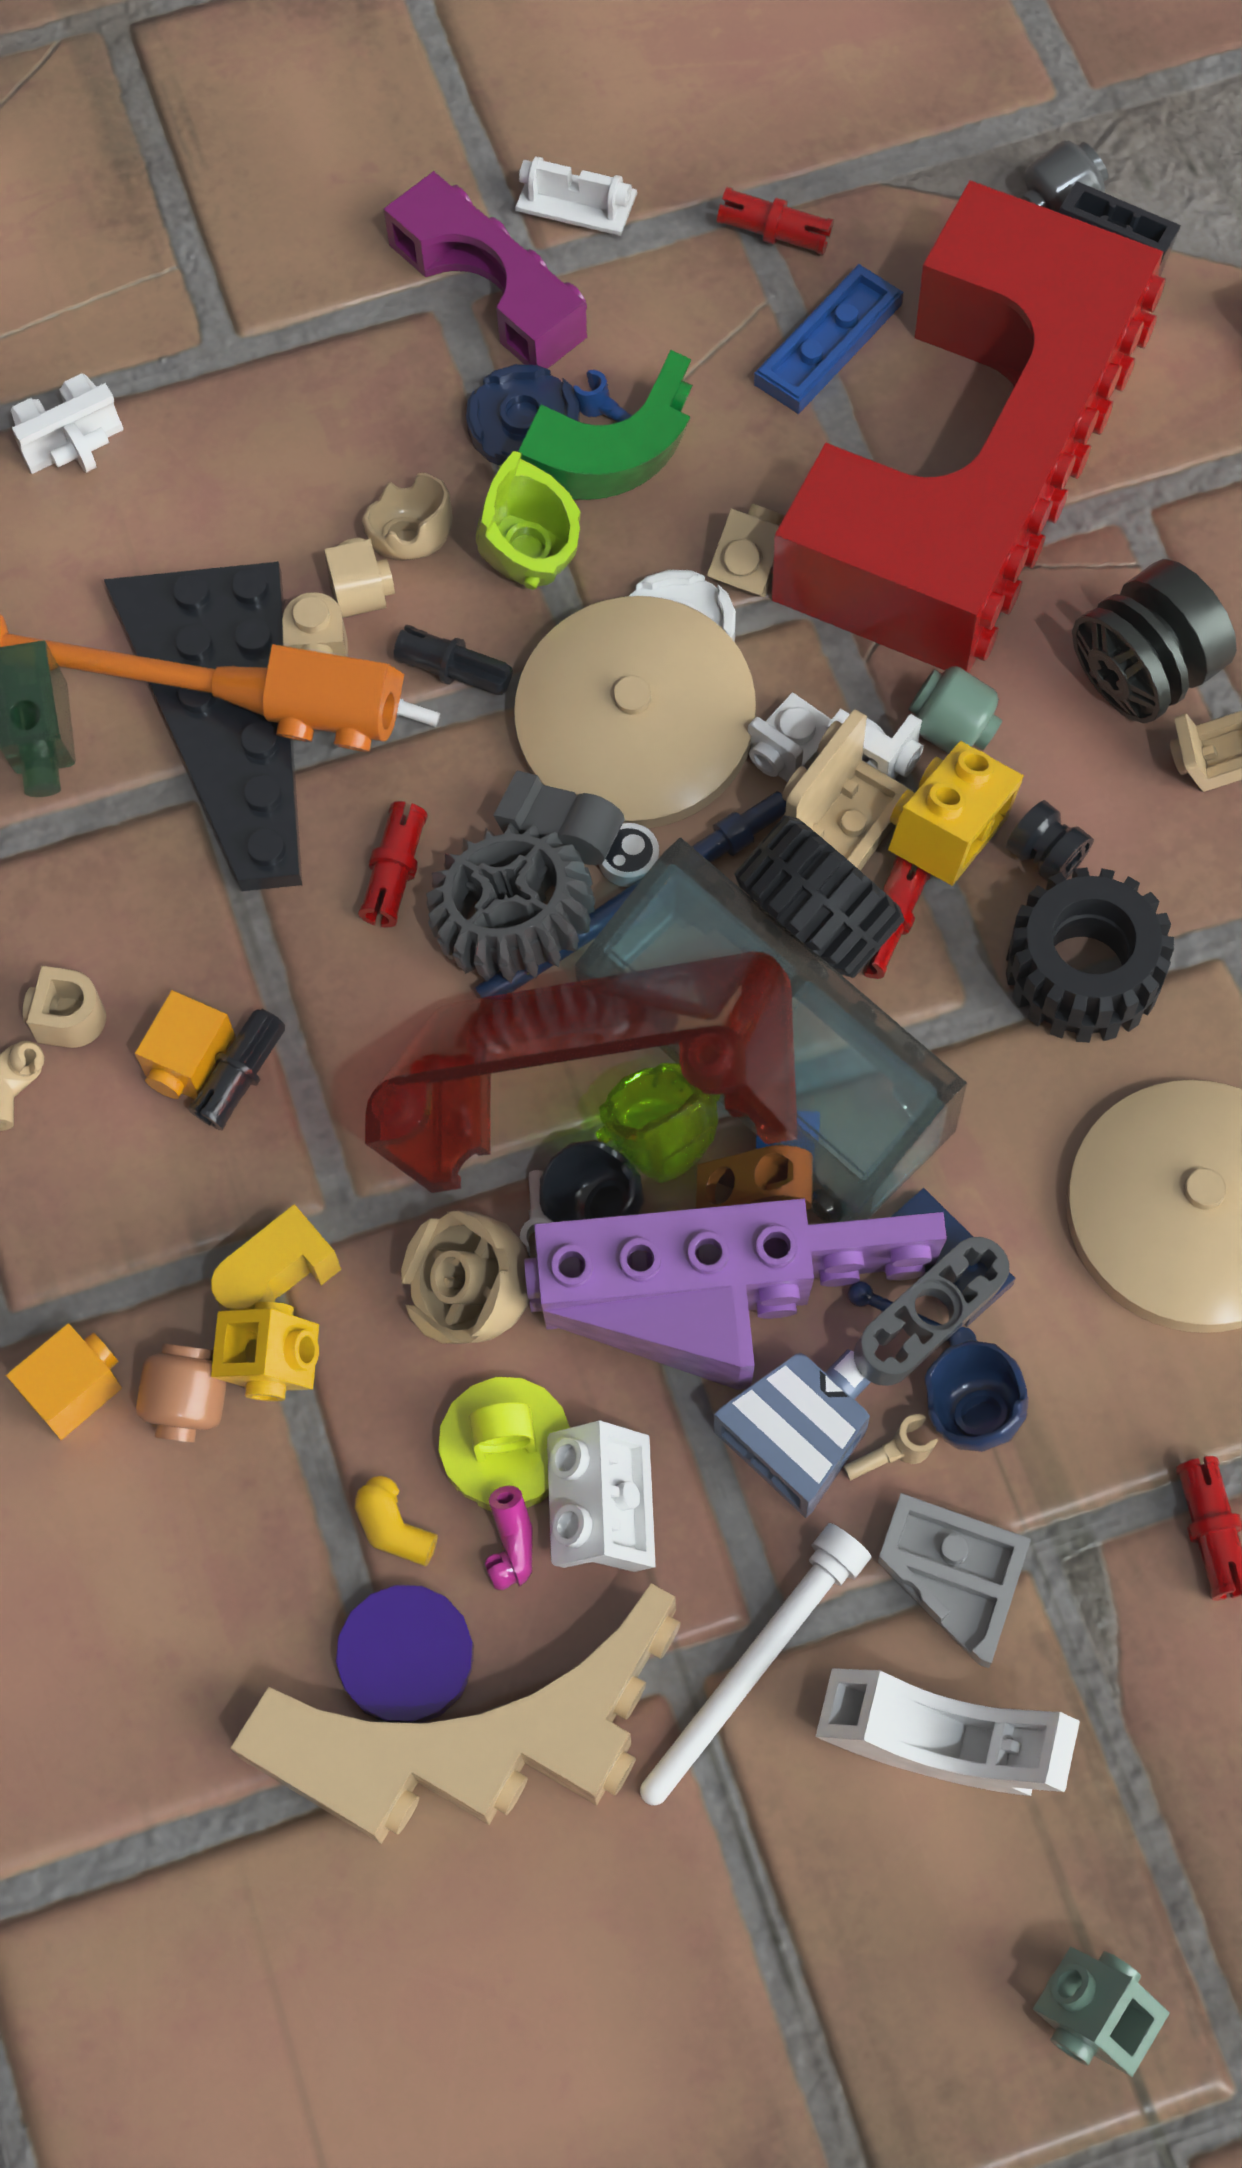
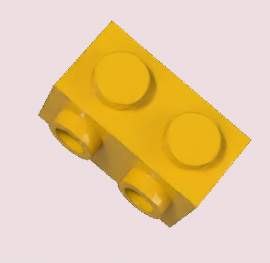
M960 740L944 760L936 756L930 762L919 782V789L915 793L907 789L896 803L890 816V822L896 825V829L888 850L953 886L1008 819L1024 775Z

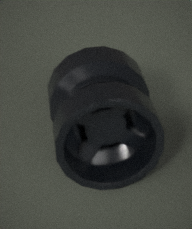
M1043 800L1036 804L1017 824L1007 841L1006 848L1020 860L1033 858V862L1038 865L1040 876L1048 881L1049 877L1060 872L1067 879L1073 873V870L1082 863L1090 851L1094 839L1078 826L1068 827L1066 824L1062 825L1061 813L1046 800Z

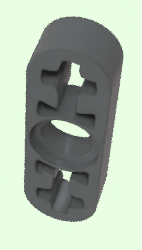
M970 1237L954 1247L866 1327L854 1348V1361L862 1376L872 1383L883 1386L894 1385L904 1380L997 1294L1007 1280L1010 1269L1009 1260L1004 1250L994 1241L984 1237ZM979 1261L982 1262L988 1269L985 1275L976 1277L961 1293L954 1284L962 1276L968 1265L973 1266ZM922 1296H934L940 1299L948 1309V1322L939 1326L924 1322L916 1312V1299ZM903 1328L910 1338L905 1341L895 1358L889 1357L882 1362L874 1354L879 1344L882 1346L887 1345Z

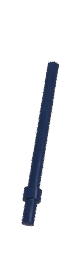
M776 791L742 814H738L735 811L713 825V833L597 907L594 912L589 914L591 919L589 925L590 932L577 934L579 939L578 949L728 852L734 856L754 842L753 835L784 816L786 800L782 798V794ZM559 951L561 956L560 961L566 958L567 956L571 955L575 951ZM547 961L538 965L537 976L554 965ZM526 969L517 971L512 983H510L499 971L487 982L483 981L474 987L473 990L481 1004L488 1009L535 977L528 973Z

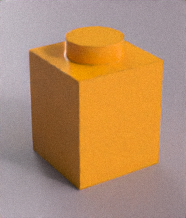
M171 990L137 1048L135 1055L146 1076L145 1082L152 1089L172 1099H178L181 1094L195 1099L218 1064L215 1057L219 1052L226 1054L236 1039V1035L226 1013Z
M69 1323L6 1375L18 1392L60 1440L65 1438L122 1389L110 1370L119 1362L113 1353L94 1332L83 1340Z

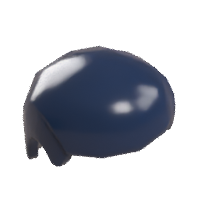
M969 1340L949 1347L942 1352L926 1372L924 1381L927 1391V1412L936 1433L941 1434L944 1441L956 1449L983 1452L1012 1440L1027 1417L1028 1393L1021 1369L1015 1359L994 1343Z

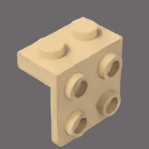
M855 709L843 724L839 721H834L829 726L817 749L818 757L808 769L800 766L793 773L785 786L782 798L786 800V812L784 815L800 819L861 871L895 824L890 822V816L902 794L909 788L862 761L867 716Z

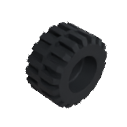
M784 815L734 873L738 885L743 891L840 975L854 978L905 920L900 907L884 891L798 818Z
M1088 867L1076 868L1073 870L1071 879L1066 880L1061 872L1048 878L1046 890L1037 885L1029 893L1026 905L1021 904L1016 916L1006 961H1008L1006 969L1007 984L1015 985L1012 998L1018 1008L1026 1005L1030 1006L1027 1018L1038 1027L1045 1020L1052 1025L1050 1034L1061 1039L1065 1031L1076 1033V1042L1090 1043L1093 1033H1100L1103 1041L1117 1037L1120 1026L1128 1032L1139 1025L1142 1015H1149L1155 1006L1171 965L1170 959L1174 951V937L1168 936L1171 922L1167 913L1156 914L1160 901L1152 892L1144 896L1139 894L1137 891L1140 882L1129 876L1124 883L1114 880L1115 871L1101 868L1099 876H1089ZM1070 938H1093L1109 946L1120 959L1122 966L1104 974L1085 973L1068 965L1060 957L1055 946Z

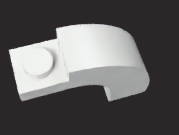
M832 1668L816 1737L850 1752L900 1769L966 1786L1031 1796L1032 1789L1065 1792L1080 1721L1062 1712L1002 1709L954 1700L925 1691L878 1670Z

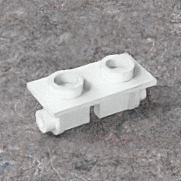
M536 156L533 161L523 160L519 181L525 184L515 210L621 236L636 198L637 189H633L631 184L623 183L622 176L615 175L610 177L584 170L578 176L571 173V167L543 161L542 157Z

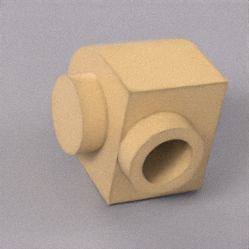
M352 538L343 541L338 546L324 549L332 594L341 609L343 618L386 608L385 596L395 594L392 574L387 559L376 560L371 539Z
M312 592L294 598L287 605L282 618L283 646L348 657V642L342 612L338 603L333 598L322 593Z
M41 966L36 987H29L24 998L23 1021L28 1025L37 1043L76 1048L91 1043L101 1034L106 1023V1011L94 984L86 975L74 970Z

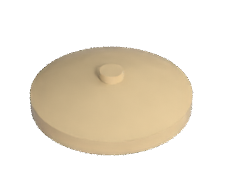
M650 596L619 597L592 604L573 613L551 629L539 642L526 662L519 679L514 707L515 726L524 760L531 774L538 775L543 785L572 791L576 795L588 793L600 796L612 802L621 810L625 819L623 823H636L646 828H654L680 821L702 810L717 799L739 774L751 749V735L748 733V725L756 717L755 689L749 667L740 649L733 639L712 619L696 609L669 599Z
M1182 1080L1161 1083L1141 1089L1125 1097L1106 1111L1091 1127L1076 1154L1066 1193L1068 1226L1076 1251L1089 1274L1112 1299L1135 1315L1154 1324L1175 1330L1200 1333L1224 1332L1242 1328V1089L1211 1081Z

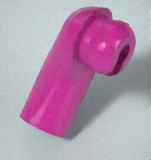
M503 1486L494 1490L490 1495L489 1505L504 1551L489 1555L484 1562L493 1587L502 1591L515 1583L521 1587L527 1582L532 1574L533 1527L522 1493L515 1486Z

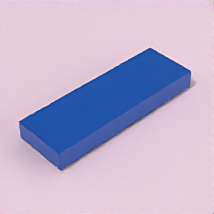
M858 264L754 373V385L799 414L901 307L904 292Z

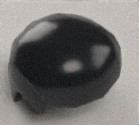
M597 1140L572 1142L552 1156L540 1178L539 1204L543 1214L552 1222L639 1214L644 1204L641 1175L623 1154L604 1142Z

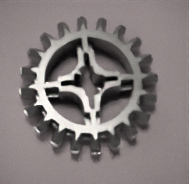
M511 823L502 835L495 836L486 828L484 840L474 844L463 838V853L461 855L445 854V870L432 873V887L434 890L426 893L428 915L430 918L428 923L433 936L438 938L437 941L443 954L447 955L449 960L455 959L457 966L462 968L465 974L477 969L478 974L487 982L498 971H501L502 976L512 983L517 971L526 969L528 973L536 978L538 965L546 961L559 967L561 959L559 951H578L579 939L577 934L590 932L589 925L591 919L589 914L595 911V897L591 888L593 881L588 867H585L582 862L580 853L575 850L573 844L564 846L557 837L556 831L541 838L538 827L535 824L523 834H519V831ZM553 885L556 887L554 894L546 905L543 903L546 900L545 892ZM475 900H477L478 902L474 906L476 913L468 921L469 910Z

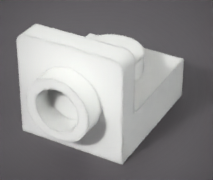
M792 692L766 721L755 717L748 725V733L751 735L749 755L752 762L765 774L772 777L778 775L788 782L800 766L808 769L818 757L817 749L827 730V725L832 719Z
M840 708L827 725V729L834 721H839L843 724L850 714ZM910 714L893 738L885 735L879 725L867 718L862 761L892 779H895L898 774L904 777L908 776L923 752L924 746L919 743L922 720Z

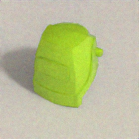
M513 451L495 475L481 511L476 530V544L479 554L496 571L510 580L524 585L528 589L534 590L537 586L548 585L554 582L556 575L560 574L576 555L581 512L570 493L551 475L521 460V453Z

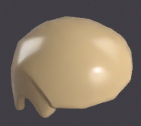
M418 473L413 486L409 488H399L390 482L384 488L379 500L367 507L362 518L364 533L367 539H371L375 551L386 558L402 561L430 556L441 549L452 527L453 517L450 494L442 480L427 473Z

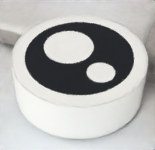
M623 823L604 862L599 865L602 874L615 885L630 887L658 868V841L648 828L636 823Z

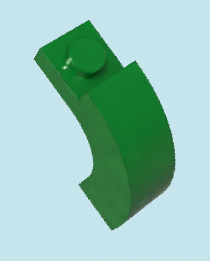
M670 349L644 405L634 415L618 423L610 425L586 424L541 404L518 452L521 453V460L551 475L575 500L608 498L628 492L644 484L655 476L673 456L691 416L681 411L693 386L683 381L692 359Z

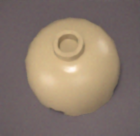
M451 1211L447 1212L449 1214L440 1219L430 1218L419 1227L409 1242L401 1269L402 1284H411V1297L414 1305H406L410 1319L425 1336L442 1344H465L493 1340L510 1329L519 1320L528 1306L530 1299L527 1296L524 1259L530 1258L526 1245L506 1223L477 1212Z

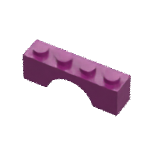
M433 171L383 208L389 246L424 277L450 271L470 272L490 280L503 292V296L496 307L500 344L524 365H539L548 369L587 338V304L578 288L570 282L563 283L548 270L543 259L531 249L525 250L510 237L508 231L498 219L485 216L472 204L469 196L458 185L451 186Z

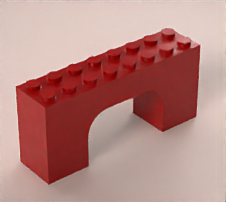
M969 180L923 264L915 339L997 370L1013 384L1014 389L980 453L967 466L948 475L937 477L909 475L825 442L775 533L772 601L942 670H946L951 666H958L969 673L976 658L986 661L998 635L999 628L994 625L1000 612L1007 615L1011 613L1022 587V581L1018 580V577L1023 567L1032 569L1035 566L1045 542L1046 536L1041 534L1046 522L1049 521L1054 524L1057 522L1067 500L1069 491L1064 489L1069 477L1078 479L1086 465L1091 450V445L1086 443L1092 432L1101 435L1107 424L1113 407V401L1108 399L1114 389L1121 392L1124 390L1135 364V358L1130 356L1136 346L1144 349L1151 337L1157 315L1149 312L1155 310L1166 282V278L1158 276L1163 251Z

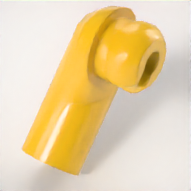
M385 1476L370 1478L364 1486L359 1488L355 1498V1511L368 1542L378 1550L426 1567L434 1553L438 1535L403 1522L397 1506L399 1488L392 1479Z

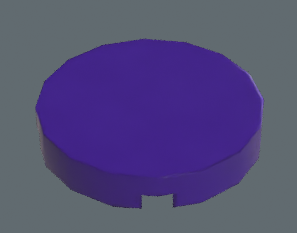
M394 1585L370 1594L350 1612L338 1636L336 1665L345 1691L365 1714L385 1722L423 1723L441 1716L461 1698L472 1671L474 1644L464 1616L445 1596L423 1586Z

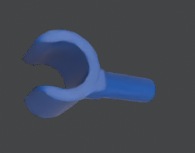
M589 370L586 373L589 387L592 391H584L577 385L573 386L579 401L580 412L583 415L597 417L604 414L617 423L632 416L610 398L607 379L602 372Z

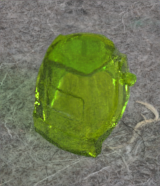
M661 1063L654 1068H644L625 1076L610 1091L606 1102L599 1106L603 1127L596 1131V1138L604 1143L610 1141L613 1149L623 1154L635 1166L636 1170L646 1177L659 1183L675 1179L694 1166L706 1153L714 1140L718 1125L717 1101L720 1099L717 1081L715 1077L709 1078L699 1069L682 1063Z

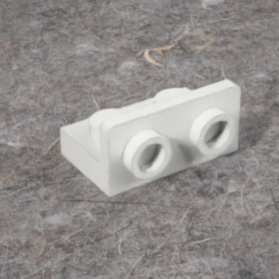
M600 1420L550 1433L547 1438L552 1564L566 1568L595 1562L632 1572L655 1568L649 1435Z

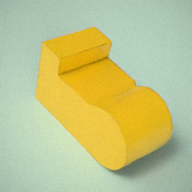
M293 1204L218 1265L211 1279V1289L222 1311L254 1309L255 1303L275 1302L276 1298L283 1295L309 1273L313 1275L320 1285H323L338 1273L341 1267L334 1249L298 1207Z

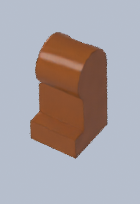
M774 1145L697 1164L696 1209L805 1199L806 1212L812 1208L813 1155L806 1149L788 1145ZM717 1183L732 1188L730 1197L721 1204H717L715 1199Z

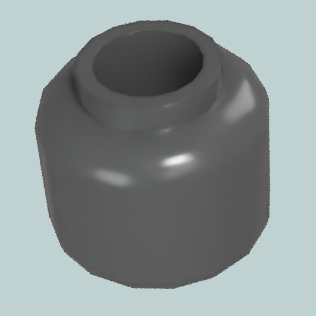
M1062 141L1028 166L1025 171V184L1028 192L1022 196V199L1059 212L1061 205L1077 181L1105 193L1104 182L1109 177L1108 171L1099 155L1089 144L1082 142L1077 145L1071 141Z

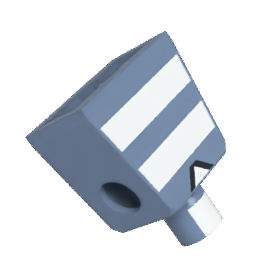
M847 1349L825 1372L806 1355L798 1353L722 1406L714 1414V1433L798 1512L807 1518L814 1511L867 1431L870 1415L855 1399L871 1382L862 1376L857 1369L854 1361V1351Z

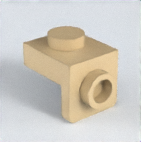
M752 503L748 514L731 508L707 576L766 597L773 578L774 537L784 515Z
M1242 711L1197 726L1187 713L1174 717L1178 738L1170 741V747L1175 765L1181 775L1189 773L1203 792L1242 780Z

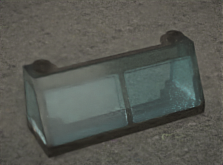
M681 837L659 857L575 964L576 995L580 1003L590 1014L599 1020H603L607 1016L615 1021H620L625 1017L769 1146H795L812 1153L813 1197L811 1209L825 1223L869 1219L956 1132L967 1082L819 955L815 954Z

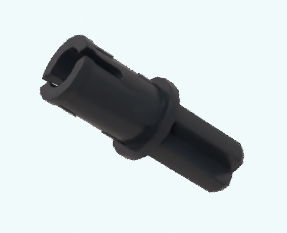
M406 625L404 630L400 631L394 646L393 654L395 661L438 675L440 681L444 684H451L454 680L496 695H503L508 689L512 678L513 668L510 665L467 649L465 641L460 638H454L450 641L429 634L414 626Z
M264 1009L253 1011L226 1054L220 1052L215 1057L218 1063L187 1109L204 1123L211 1125L213 1122L212 1126L222 1131L233 1110L250 1085L257 1086L261 1079L257 1073L284 1033L285 1024L269 1011Z

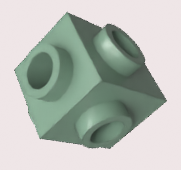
M1071 1946L1055 1973L1048 1980L1044 1991L1033 2007V2010L1056 2030L1050 2041L1064 2053L1086 2066H1089L1095 2056L1133 2077L1170 2014L1138 1983L1141 1975L1129 1964L1106 1951H1103L1099 1960Z

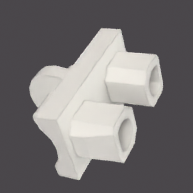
M81 373L63 383L59 391L64 403L48 411H45L39 399L32 398L12 406L11 413L15 423V427H12L24 462L31 474L54 463L57 467H60L77 459L85 473L97 468L91 451L108 444V437L124 430L114 406L113 395L105 383L96 387L85 374Z

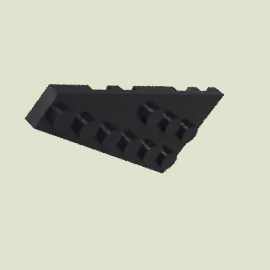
M279 562L104 579L108 593L137 656L212 669L220 666L268 667L272 644L283 646L282 618L284 598ZM148 682L191 775L199 797L204 804L241 891L303 885L293 739L276 735L278 723L269 722L264 716L214 697L212 693Z

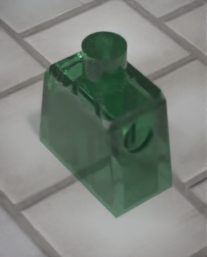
M45 640L0 647V749L14 772L22 774L24 793L30 797H47L61 791L59 769L71 767L76 762L67 681Z

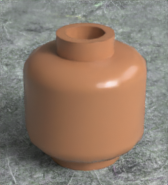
M163 1343L161 1353L149 1355L144 1360L136 1413L142 1420L157 1424L155 1437L195 1442L197 1430H210L220 1423L227 1382L211 1377L214 1350Z

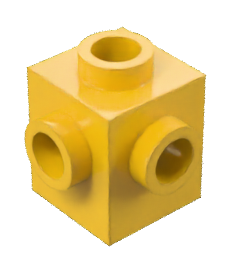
M258 1302L254 1304V1309L218 1311L211 1377L246 1387L245 1397L260 1401H284L286 1391L313 1390L315 1365L319 1357V1324L293 1316V1306L277 1302Z

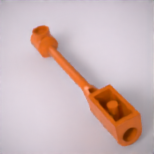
M0 614V666L7 657L209 692L214 697L262 715L269 722L278 723L276 732L278 736L312 742L314 729L336 733L333 745L361 752H370L372 740L383 742L388 740L395 725L405 674L387 663L272 644L268 667L220 666L212 669L9 634L6 621Z

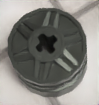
M1164 558L1152 563L1125 583L1120 595L1114 594L1098 603L1097 608L1087 611L1076 619L1072 629L1074 650L1083 671L1095 689L1128 719L1143 724L1155 721L1167 711L1169 706L1183 700L1189 688L1204 684L1232 663L1237 652L1234 628L1227 611L1214 591L1195 572L1180 562Z

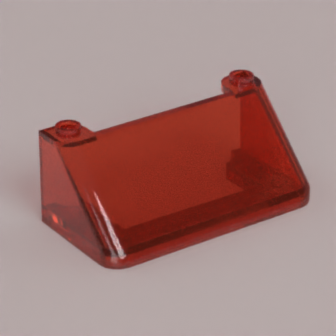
M746 952L444 1005L428 1018L369 1097L365 1111V1144L431 1193L461 1189V1176L458 1175V1172L464 1162L474 1154L478 1156L491 1154V1073L678 1043L682 1075L694 1089L704 1094H724L725 1110L733 1118L742 1116L751 1118L755 1123L757 1135L765 1144L797 1140L792 990L789 975L773 956L764 952Z

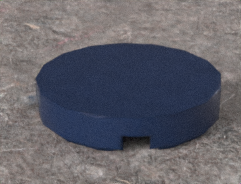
M515 364L495 370L483 379L484 385L478 388L476 393L473 390L467 401V431L473 446L489 462L499 466L505 462L513 451H519L541 404L580 422L579 401L572 385L563 377L561 381L557 377L552 376L549 369L539 365Z

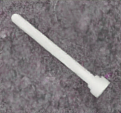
M828 1523L813 1542L812 1547L815 1552L809 1559V1562L813 1565L641 1784L640 1795L645 1803L659 1805L664 1802L832 1585L835 1583L841 1586L847 1577L854 1580L872 1557L866 1548L840 1527Z

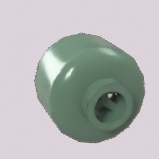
M951 666L943 673L934 669L908 708L910 712L922 720L919 736L947 754L952 751L960 740L971 747L974 745L983 751L1003 721L994 715L999 701L997 692L958 666Z

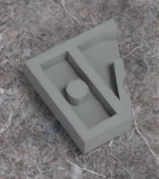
M901 1493L878 1563L979 1665L989 1668L1031 1539Z

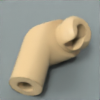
M21 1041L8 1047L0 1054V1131L11 1129L14 1126V1097L41 1073L45 1060L44 1053L40 1046L34 1042Z

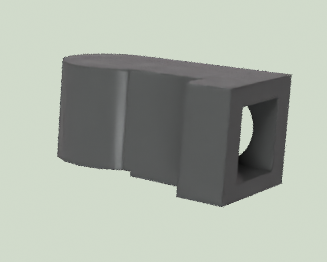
M518 770L493 815L503 833H505L510 823L519 831V834H523L535 824L538 827L541 838L556 831L557 837L564 846L573 844L575 850L580 853L584 864L595 866L604 862L625 820L624 814L618 807L600 796L588 793L576 795L572 791L542 784L538 775Z

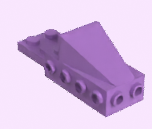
M805 1199L534 1224L537 1258L524 1259L527 1296L530 1299L531 1312L543 1311L547 1330L560 1328L737 1390L748 1389L752 1383L755 1367L749 1310H757L758 1317L764 1319L795 1315L797 1313V1306L808 1304L814 1278H820L822 1286L836 1287L857 1283L860 1281L859 1274L886 1272V1279L909 1280L922 1277L926 1274L925 1266L936 1264L946 1242L944 1212L808 1225Z

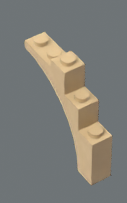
M651 1583L622 1625L579 1666L536 1693L488 1712L426 1724L369 1722L318 1710L268 1687L230 1749L244 1762L382 1844L390 1830L398 1835L410 1820L419 1802V1796L412 1793L417 1783H420L488 1825L498 1810L508 1815L519 1799L528 1780V1777L520 1773L524 1764L597 1806L605 1790L613 1795L619 1792L635 1763L636 1758L627 1753L631 1746L630 1733L612 1722L616 1715L625 1720L628 1719L646 1687V1682L639 1679L638 1676L652 1654L662 1659L673 1642L681 1622L672 1618L676 1612L675 1596Z

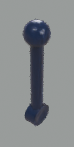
M859 1281L852 1284L848 1289V1299L855 1306L863 1307L870 1305L884 1311L893 1303L873 1293V1289L866 1282ZM918 1314V1316L927 1324L934 1326L942 1325L921 1314ZM960 1327L946 1341L952 1347L969 1340H977L976 1335L971 1329Z

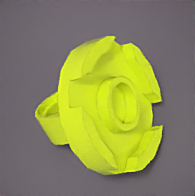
M494 1377L471 1385L451 1403L440 1425L439 1454L449 1482L466 1498L477 1502L478 1506L491 1511L489 1497L494 1490L503 1486H515L521 1491L526 1508L541 1503L549 1496L548 1435L552 1432L568 1429L570 1426L563 1407L545 1388L523 1378Z

